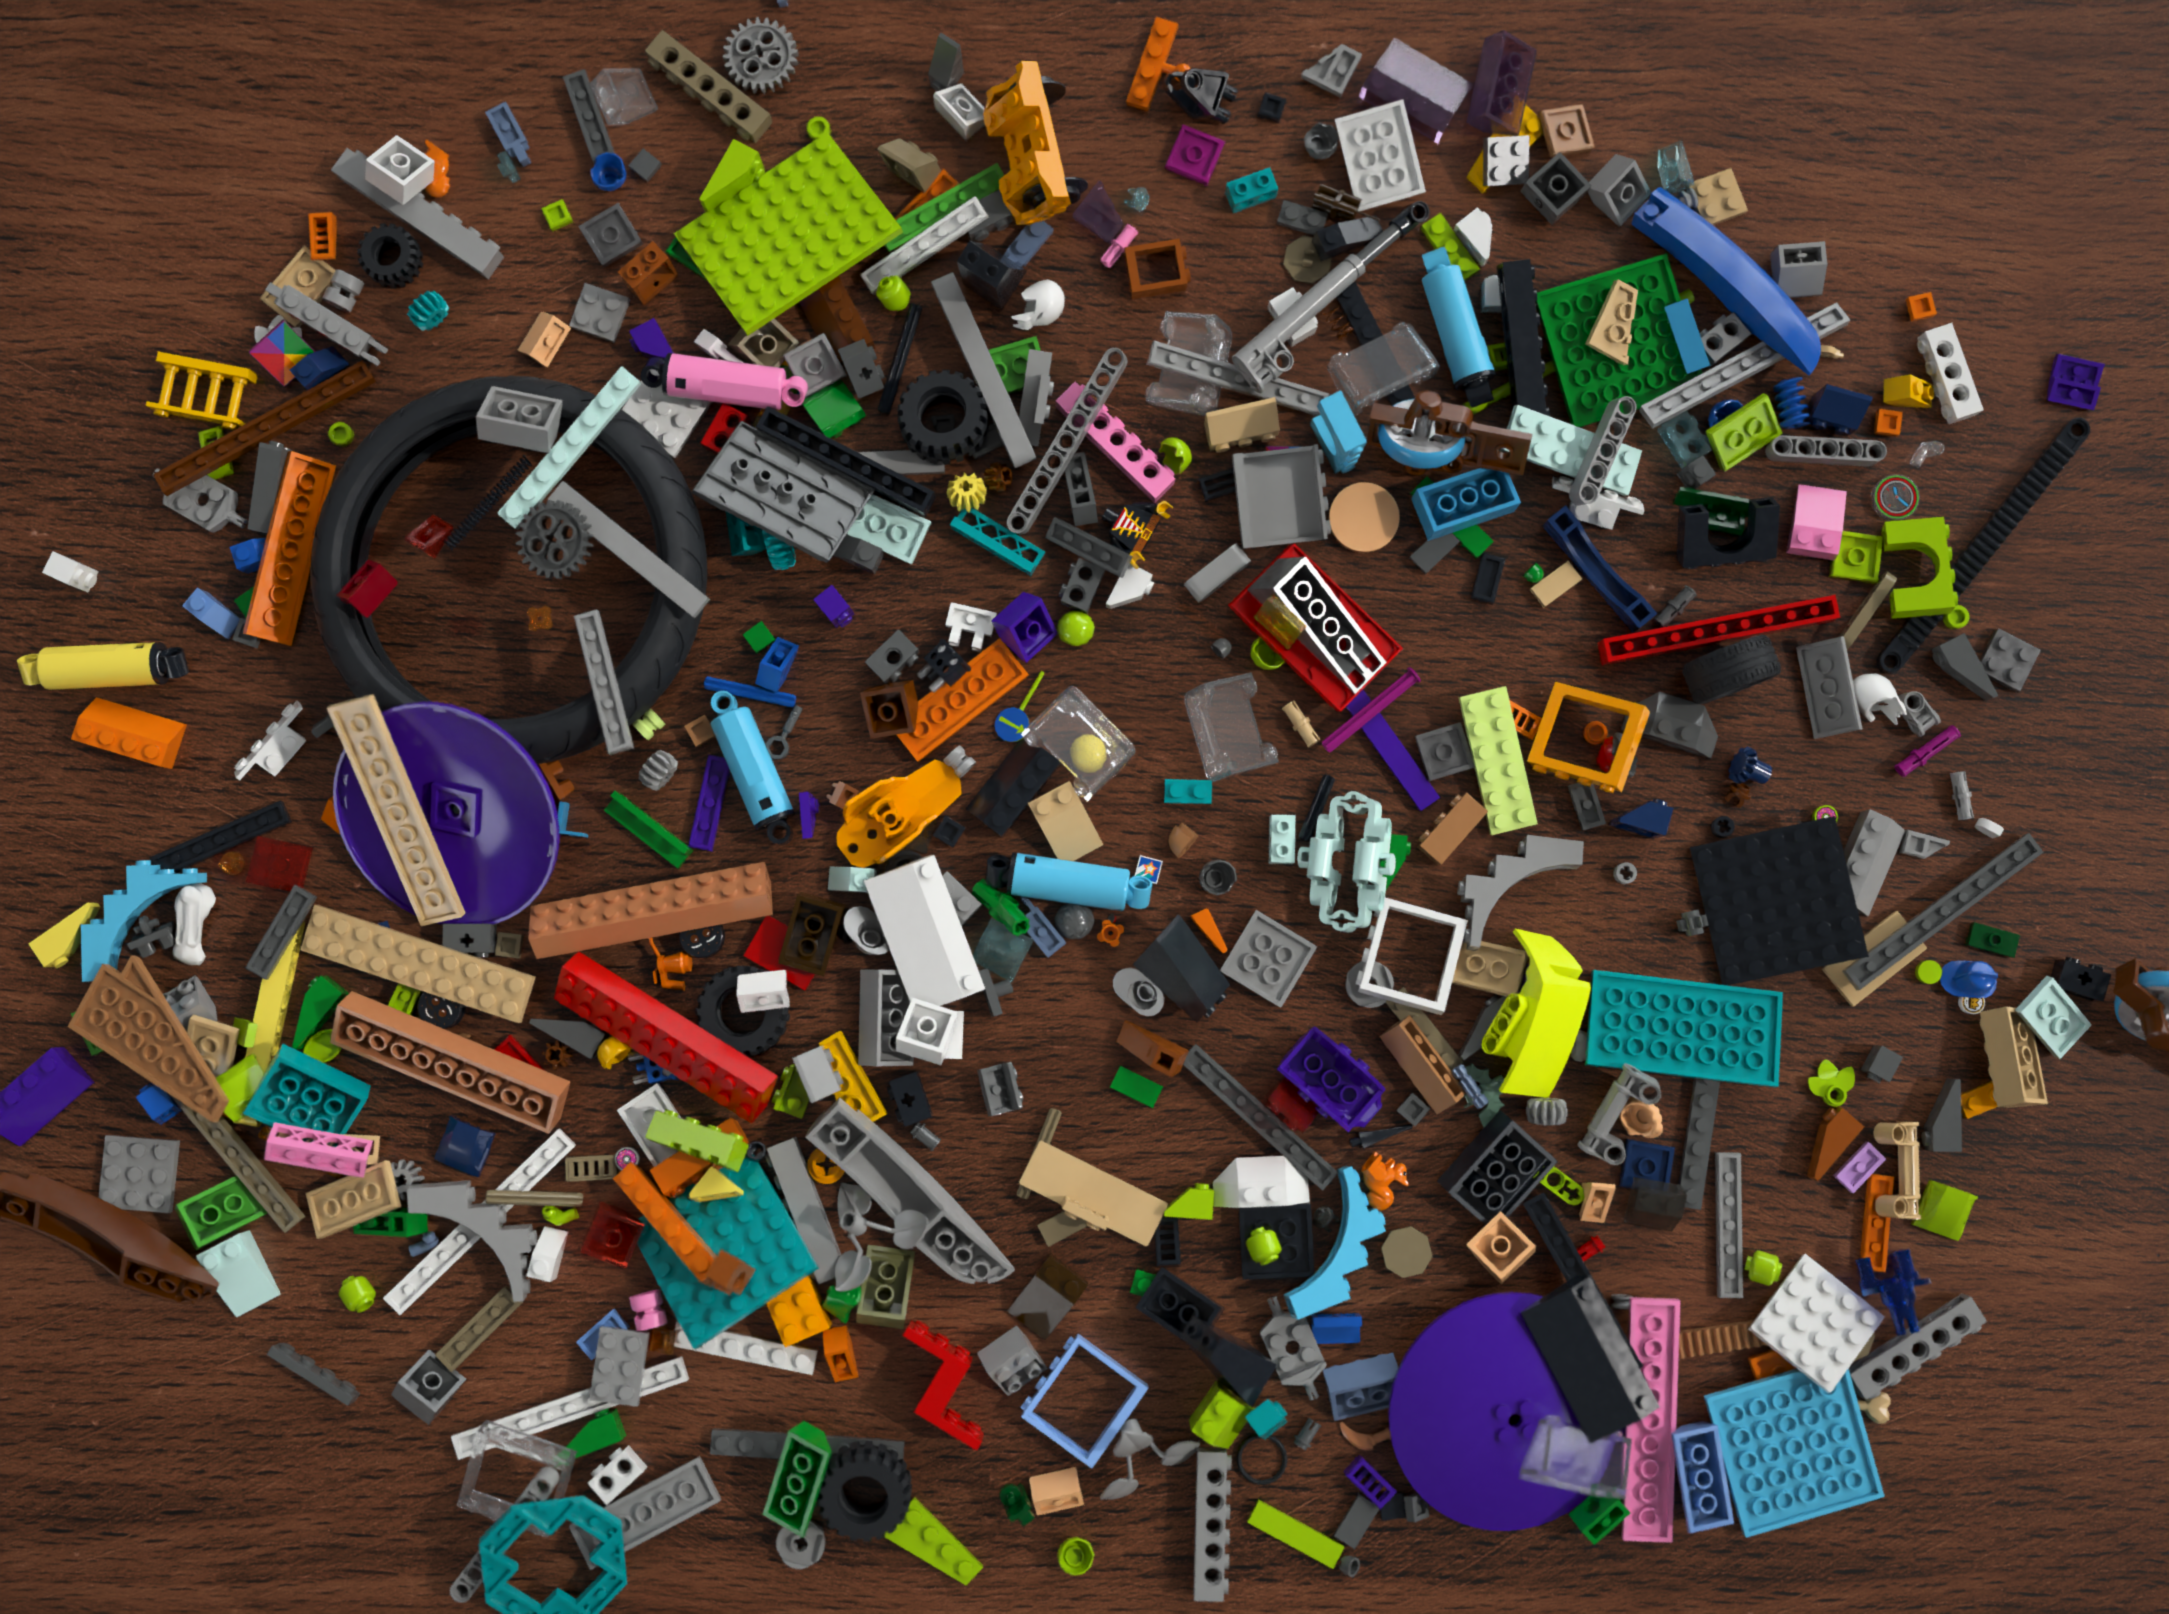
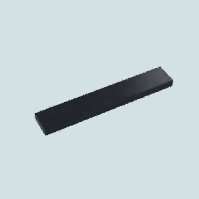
M280 800L149 858L152 865H160V870L174 869L175 874L182 871V869H187L290 824L292 821L284 801Z

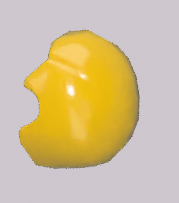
M612 1036L599 1046L597 1058L604 1069H611L612 1064L624 1060L632 1048Z

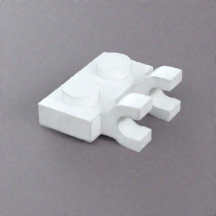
M951 602L946 621V627L952 628L948 641L949 645L959 647L961 632L975 633L971 646L972 651L981 653L984 636L992 637L994 626L991 620L997 616V613Z

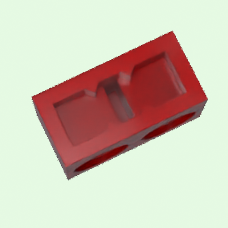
M723 403L702 439L701 445L704 449L717 455L721 448L717 447L718 441L728 439L736 428L728 427L729 421L739 419V422L743 421L751 425L748 415Z

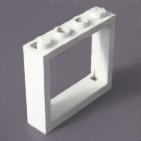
M1385 898L1382 911H1374L1373 916L1377 917L1375 926L1371 925L1367 939L1371 940L1369 949L1365 948L1361 962H1365L1364 970L1359 971L1356 984L1359 985L1358 992L1442 1015L1447 1004L1468 920ZM1388 909L1454 927L1435 1002L1369 983Z

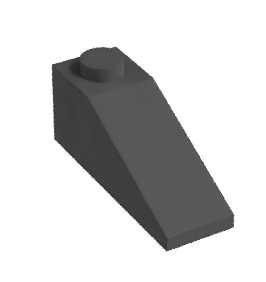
M940 33L928 73L930 85L936 91L955 86L964 74L960 44L943 33Z
M1085 452L1075 453L1064 471L1075 526L1097 523L1096 503Z
M1965 633L1931 649L1934 662L1944 672L1986 701L1998 696Z
M1494 994L1485 1001L1486 1006L1480 1010L1458 1053L1461 1060L1467 1059L1482 1048L1483 1037L1507 998L1506 996Z
M534 1018L529 1022L590 1059L597 1057L599 1046L610 1035L589 1021Z
M1946 1079L1924 1125V1131L1921 1135L1924 1150L1932 1152H1962L1961 1079Z

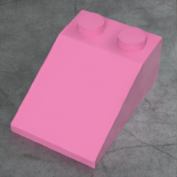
M1798 485L1786 553L1827 560L1836 559L1839 555L1843 532L1847 491Z

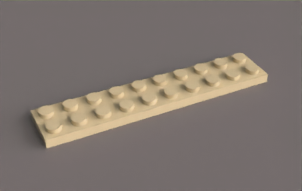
M374 695L331 705L327 708L420 925L424 926L462 917L466 914Z
M314 905L300 949L301 951L517 1023L522 1022L535 981V976L321 905Z

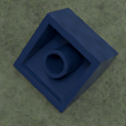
M1826 384L1811 397L1807 412L1810 416L1806 418L1805 422L1812 424V427L1815 429L1824 430L1827 428L1834 430V433L1840 436L1851 435L1859 428L1872 401V397Z
M1653 799V801H1647V803L1638 805L1610 820L1609 825L1653 839L1666 836L1674 808L1668 807L1665 801Z

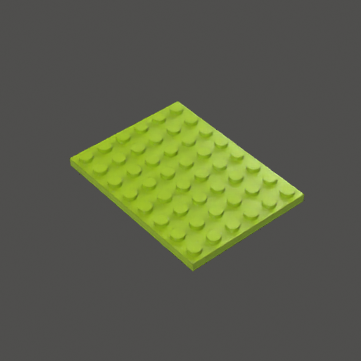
M827 132L763 174L758 182L754 180L751 185L742 189L712 211L699 216L675 232L674 235L738 324L749 336L902 234L903 231Z

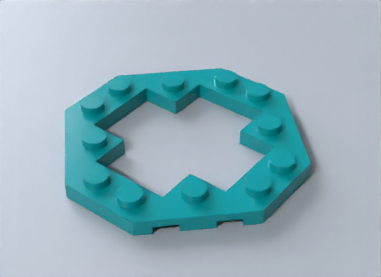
M584 1496L511 1505L479 1539L486 1604L503 1614H599L627 1585L622 1521ZM568 1519L601 1540L590 1552L589 1560L603 1568L604 1571L577 1599L556 1588L540 1604L506 1583L518 1570L519 1563L504 1555L503 1552L530 1524L551 1536Z

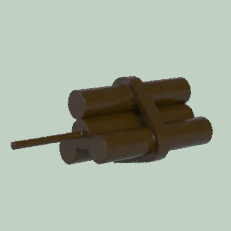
M1320 184L1318 192L1314 195L1312 208L1330 214L1331 218L1336 219L1338 217L1350 221L1355 220L1357 213L1380 221L1379 218L1358 211L1362 199L1346 193L1344 189L1337 190Z

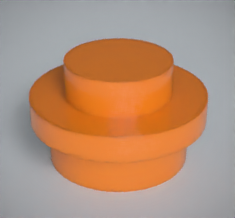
M1599 721L1588 723L1583 731L1585 740L1593 745L1604 742L1608 734L1606 726Z

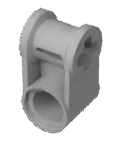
M1912 691L1898 696L1906 708L1907 715L1903 714L1902 716L1912 732L1918 737L1925 735V731L1931 726L1941 723L1939 715L1931 708L1921 693ZM1908 697L1913 701L1912 708L1907 705Z

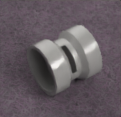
M960 745L943 760L948 767L954 769V773L959 778L964 776L976 764L972 757L966 756L965 750Z

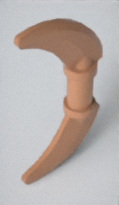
M1340 1422L1343 1435L1357 1448L1371 1451L1377 1443L1391 1439L1389 1427L1375 1434L1367 1435L1355 1432L1344 1422Z

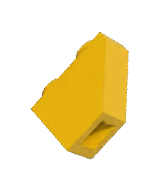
M1911 374L1884 379V403L1894 407H1932V399L1934 397L1932 384Z

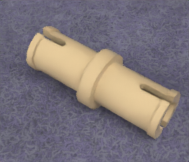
M1295 700L1282 708L1294 726L1292 728L1294 731L1299 732L1308 748L1321 740L1310 725V719L1304 716Z

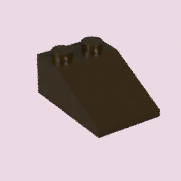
M804 892L797 894L778 963L824 976L846 905Z
M1049 1253L1007 1312L1046 1340L1085 1291L1088 1281L1052 1253Z

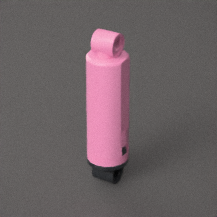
M667 353L665 361L658 357L649 359L640 374L642 382L647 387L657 388L662 384V392L665 396L766 409L768 406L777 411L782 408L783 402L792 407L801 405L808 391V384L802 377L792 376L787 380L786 372L783 368ZM650 369L656 370L659 376L653 375ZM795 388L800 394H793L790 389Z

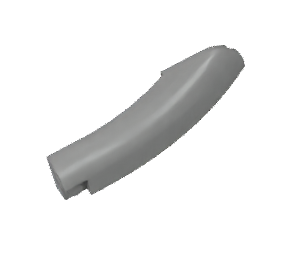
M839 1097L812 1124L806 1134V1138L854 1179L893 1220H895L899 1213L906 1210L919 1211L928 1218V1228L916 1247L949 1275L970 1284L975 1282H988L989 1284L1007 1277L1015 1270L997 1246L951 1195L900 1145L859 1109L855 1111Z

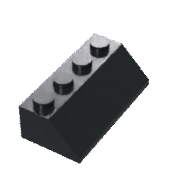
M1024 736L966 807V810L1003 838L1028 807V803L1036 797L1060 767L1061 762L1044 748Z

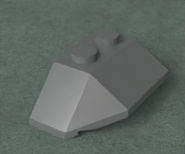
M1658 692L1637 703L1645 705L1650 711L1642 738L1705 758H1712L1718 735L1704 705H1699L1698 703L1663 692ZM1624 716L1620 731L1624 732L1629 716Z

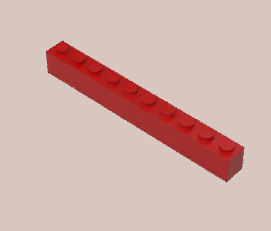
M1836 595L1605 638L1599 641L1597 645L1601 664L1604 666L1751 638L1758 635L1830 623L1839 619L1840 613Z

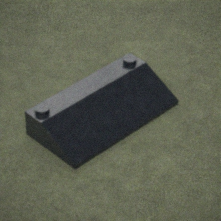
M1590 1276L1573 1277L1519 1312L1589 1443L1596 1442L1630 1426L1660 1408Z

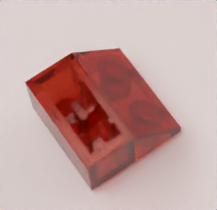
M1283 1076L1264 1096L1268 1100L1265 1105L1276 1115L1281 1113L1285 1117L1283 1122L1292 1131L1296 1132L1299 1130L1303 1133L1319 1112L1315 1110L1316 1106L1311 1101L1306 1102L1297 1094L1299 1090Z

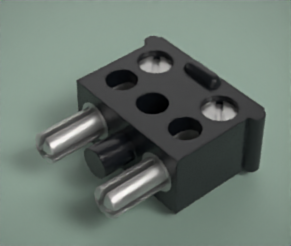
M940 639V643L924 657L928 664L917 673V676L923 680L928 675L929 679L933 682L929 689L935 693L945 682L950 687L953 686L967 671H971V667L944 639Z

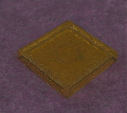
M1271 594L1254 616L1287 650L1307 627L1274 594Z

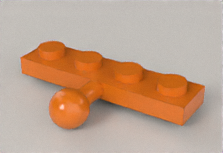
M1156 17L1126 100L1128 106L1149 111L1162 72L1168 74L1191 69L1187 64L1183 63L1177 66L1166 63L1178 30V23Z

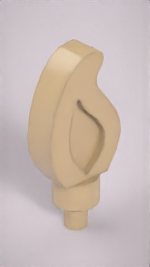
M1821 345V357H1831L1834 359L1844 357L1840 350L1832 346Z

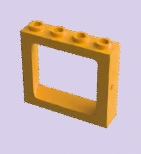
M1555 682L1527 762L1533 766L1534 771L1546 774L1547 771L1555 773L1556 777L1563 780H1568L1571 777L1578 779L1577 783L1591 787V784L1600 786L1599 789L1608 793H1614V790L1622 792L1650 711L1645 705ZM1563 698L1629 716L1613 764L1608 773L1598 772L1544 756V750Z

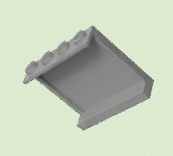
M1318 444L1232 455L1242 549L1328 539L1327 534H1331L1330 520L1325 518V511H1328L1327 496L1323 497L1322 487H1326L1325 473H1321L1320 464H1323L1324 460L1322 449L1318 450Z

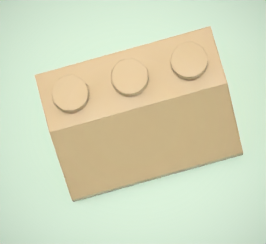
M1273 397L1207 412L1204 427L1210 451L1224 452L1234 445L1246 447L1252 445V441L1262 440V442L1274 440L1280 431L1276 398Z

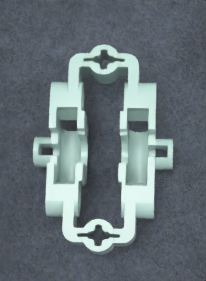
M1355 791L1347 793L1344 797L1337 796L1331 800L1329 814H1320L1318 816L1316 837L1310 838V847H1300L1297 857L1298 866L1300 868H1307V877L1311 879L1310 903L1314 906H1320L1319 918L1321 922L1332 925L1334 929L1346 933L1353 932L1356 928L1368 927L1371 923L1372 911H1382L1387 878L1383 877V875H1393L1396 864L1395 855L1389 853L1392 831L1391 820L1389 818H1381L1382 806L1378 801ZM1358 800H1360V801L1363 802V803H1366V804H1361V803H1359V805L1357 804V805H1355V806L1349 804V803L1357 802ZM1344 808L1348 812L1357 815H1363L1368 811L1364 827V838H1361V841H1356L1352 878L1357 883L1356 886H1359L1357 899L1358 917L1353 912L1338 910L1333 914L1338 886L1341 883V874L1332 867V855L1334 851L1341 852V850H1344ZM1380 861H1386V867H1380ZM1348 919L1350 921H1355V923L1348 922L1342 924L1341 922H1336L1335 920Z

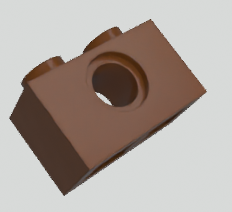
M720 1250L705 1276L712 1280L710 1285L728 1295H731L732 1292L741 1295L756 1269L739 1258Z

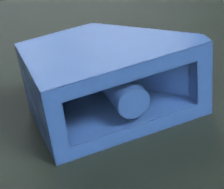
M196 588L182 605L196 618L227 639L236 631L240 618L210 593L200 588Z

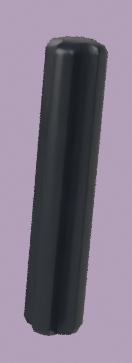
M1327 774L1323 775L1299 833L1300 839L1309 842L1313 836L1318 816L1322 814L1335 782L1334 777Z

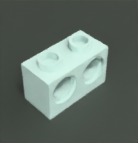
M1271 815L1269 817V864L1295 863V815Z

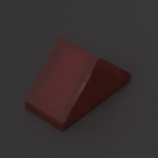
M433 514L405 536V541L435 559L445 543L444 539H448L447 536L453 531L454 526Z

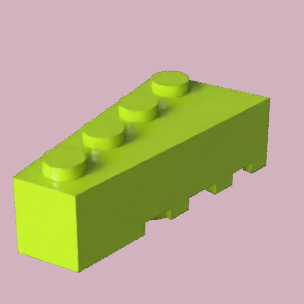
M665 1109L664 1113L655 1111L645 1135L646 1139L739 1172L749 1147L748 1144L742 1141L744 1137L732 1132L729 1135L722 1133V1129L709 1124L707 1127L699 1125L700 1121L690 1117H686V1120L678 1118V1113Z

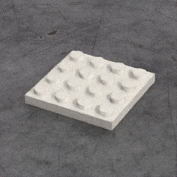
M1803 1254L1748 1330L1825 1392L1830 1393L1885 1316L1808 1255Z

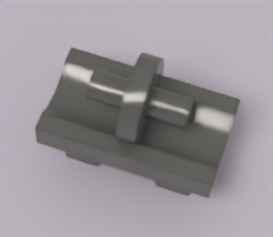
M147 916L140 917L139 926L134 927V931L136 934L143 933L133 937L132 941L127 943L129 949H136L139 955L145 958L155 953L156 949L152 941L158 939L163 949L175 945V934L173 932L176 928L175 923L171 921L154 928L160 924L157 918L150 920Z

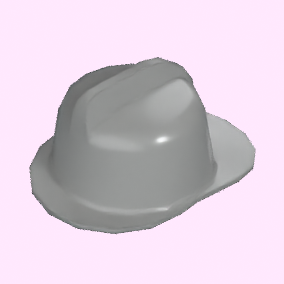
M862 906L853 907L847 911L843 921L845 931L861 952L869 955H880L889 951L878 918L873 911Z
M1133 968L1121 969L1116 973L1113 979L1115 993L1136 1012L1144 1016H1154L1161 1011L1164 1006L1163 992L1143 973Z

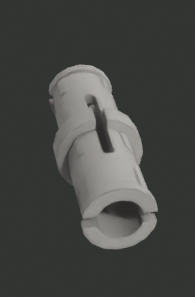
M1966 772L1950 773L1954 793L1952 800L1955 799L1958 820L1974 818L1970 800L1972 793L1969 792L1967 786Z

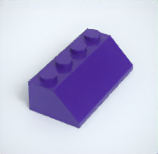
M65 1047L49 1049L0 1092V1135L19 1147L23 1146L95 1083Z

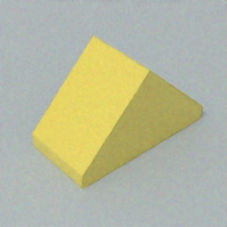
M711 1166L689 1195L696 1202L743 1196L744 1191L722 1172Z

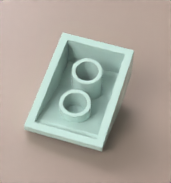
M250 1230L239 1233L196 1256L200 1265L220 1283L217 1292L236 1317L281 1295Z

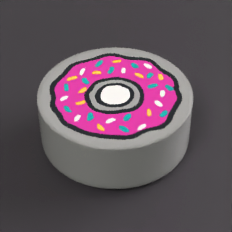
M624 1147L618 1150L615 1155V1164L620 1170H623L630 1162L638 1166L640 1155L635 1148Z

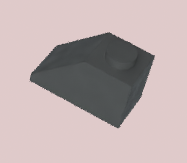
M846 535L833 556L875 575L883 559L884 551L882 548L867 541Z

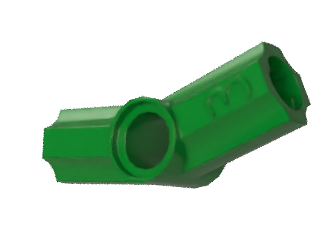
M985 879L974 885L972 895L989 909L988 913L995 920L1003 923L1015 936L1028 931L1030 928L1029 919L1018 908L1019 903L1013 897L987 885Z

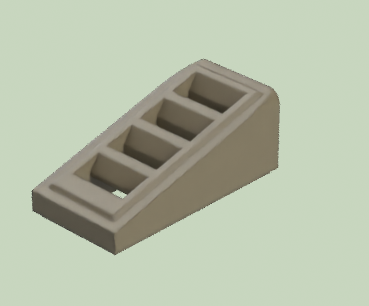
M616 1154L566 1157V1182L613 1179L617 1175ZM604 1160H608L609 1174L604 1173ZM585 1161H588V1175H585ZM594 1161H598L599 1174H595ZM574 1162H578V1175H575Z

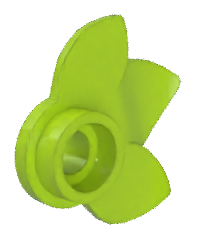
M1825 1059L1818 1067V1077L1808 1078V1086L1811 1092L1822 1097L1827 1105L1838 1107L1846 1101L1847 1092L1853 1088L1855 1073L1851 1066L1838 1071L1834 1064ZM1833 1090L1837 1092V1097L1835 1099H1832L1830 1096V1093Z

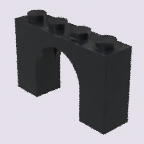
M1773 497L1749 499L1746 530L1739 539L1727 545H1714L1708 541L1709 512L1702 504L1679 506L1676 559L1683 568L1696 569L1698 566L1718 567L1726 563L1743 564L1745 561L1765 562L1768 559L1777 558L1780 505Z

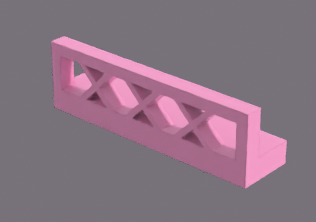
M274 1122L266 1144L265 1160L364 1178L373 1141ZM277 1132L286 1133L290 1137H276ZM308 1137L313 1138L314 1141L308 1143L303 1142L302 1139ZM335 1142L338 1143L339 1146L329 1147L327 1143ZM356 1146L365 1148L362 1153L353 1151L351 1148Z

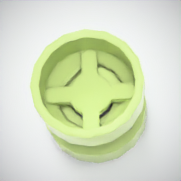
M651 708L644 713L643 720L638 719L632 723L648 741L654 736L652 730L656 731L665 725L664 721Z

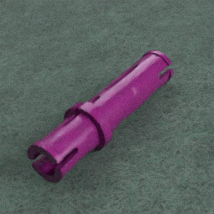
M1950 725L1918 750H1912L1907 758L1894 766L1896 772L1901 777H1906L1917 767H1923L1927 764L1928 759L1961 737L1959 730L1954 725Z

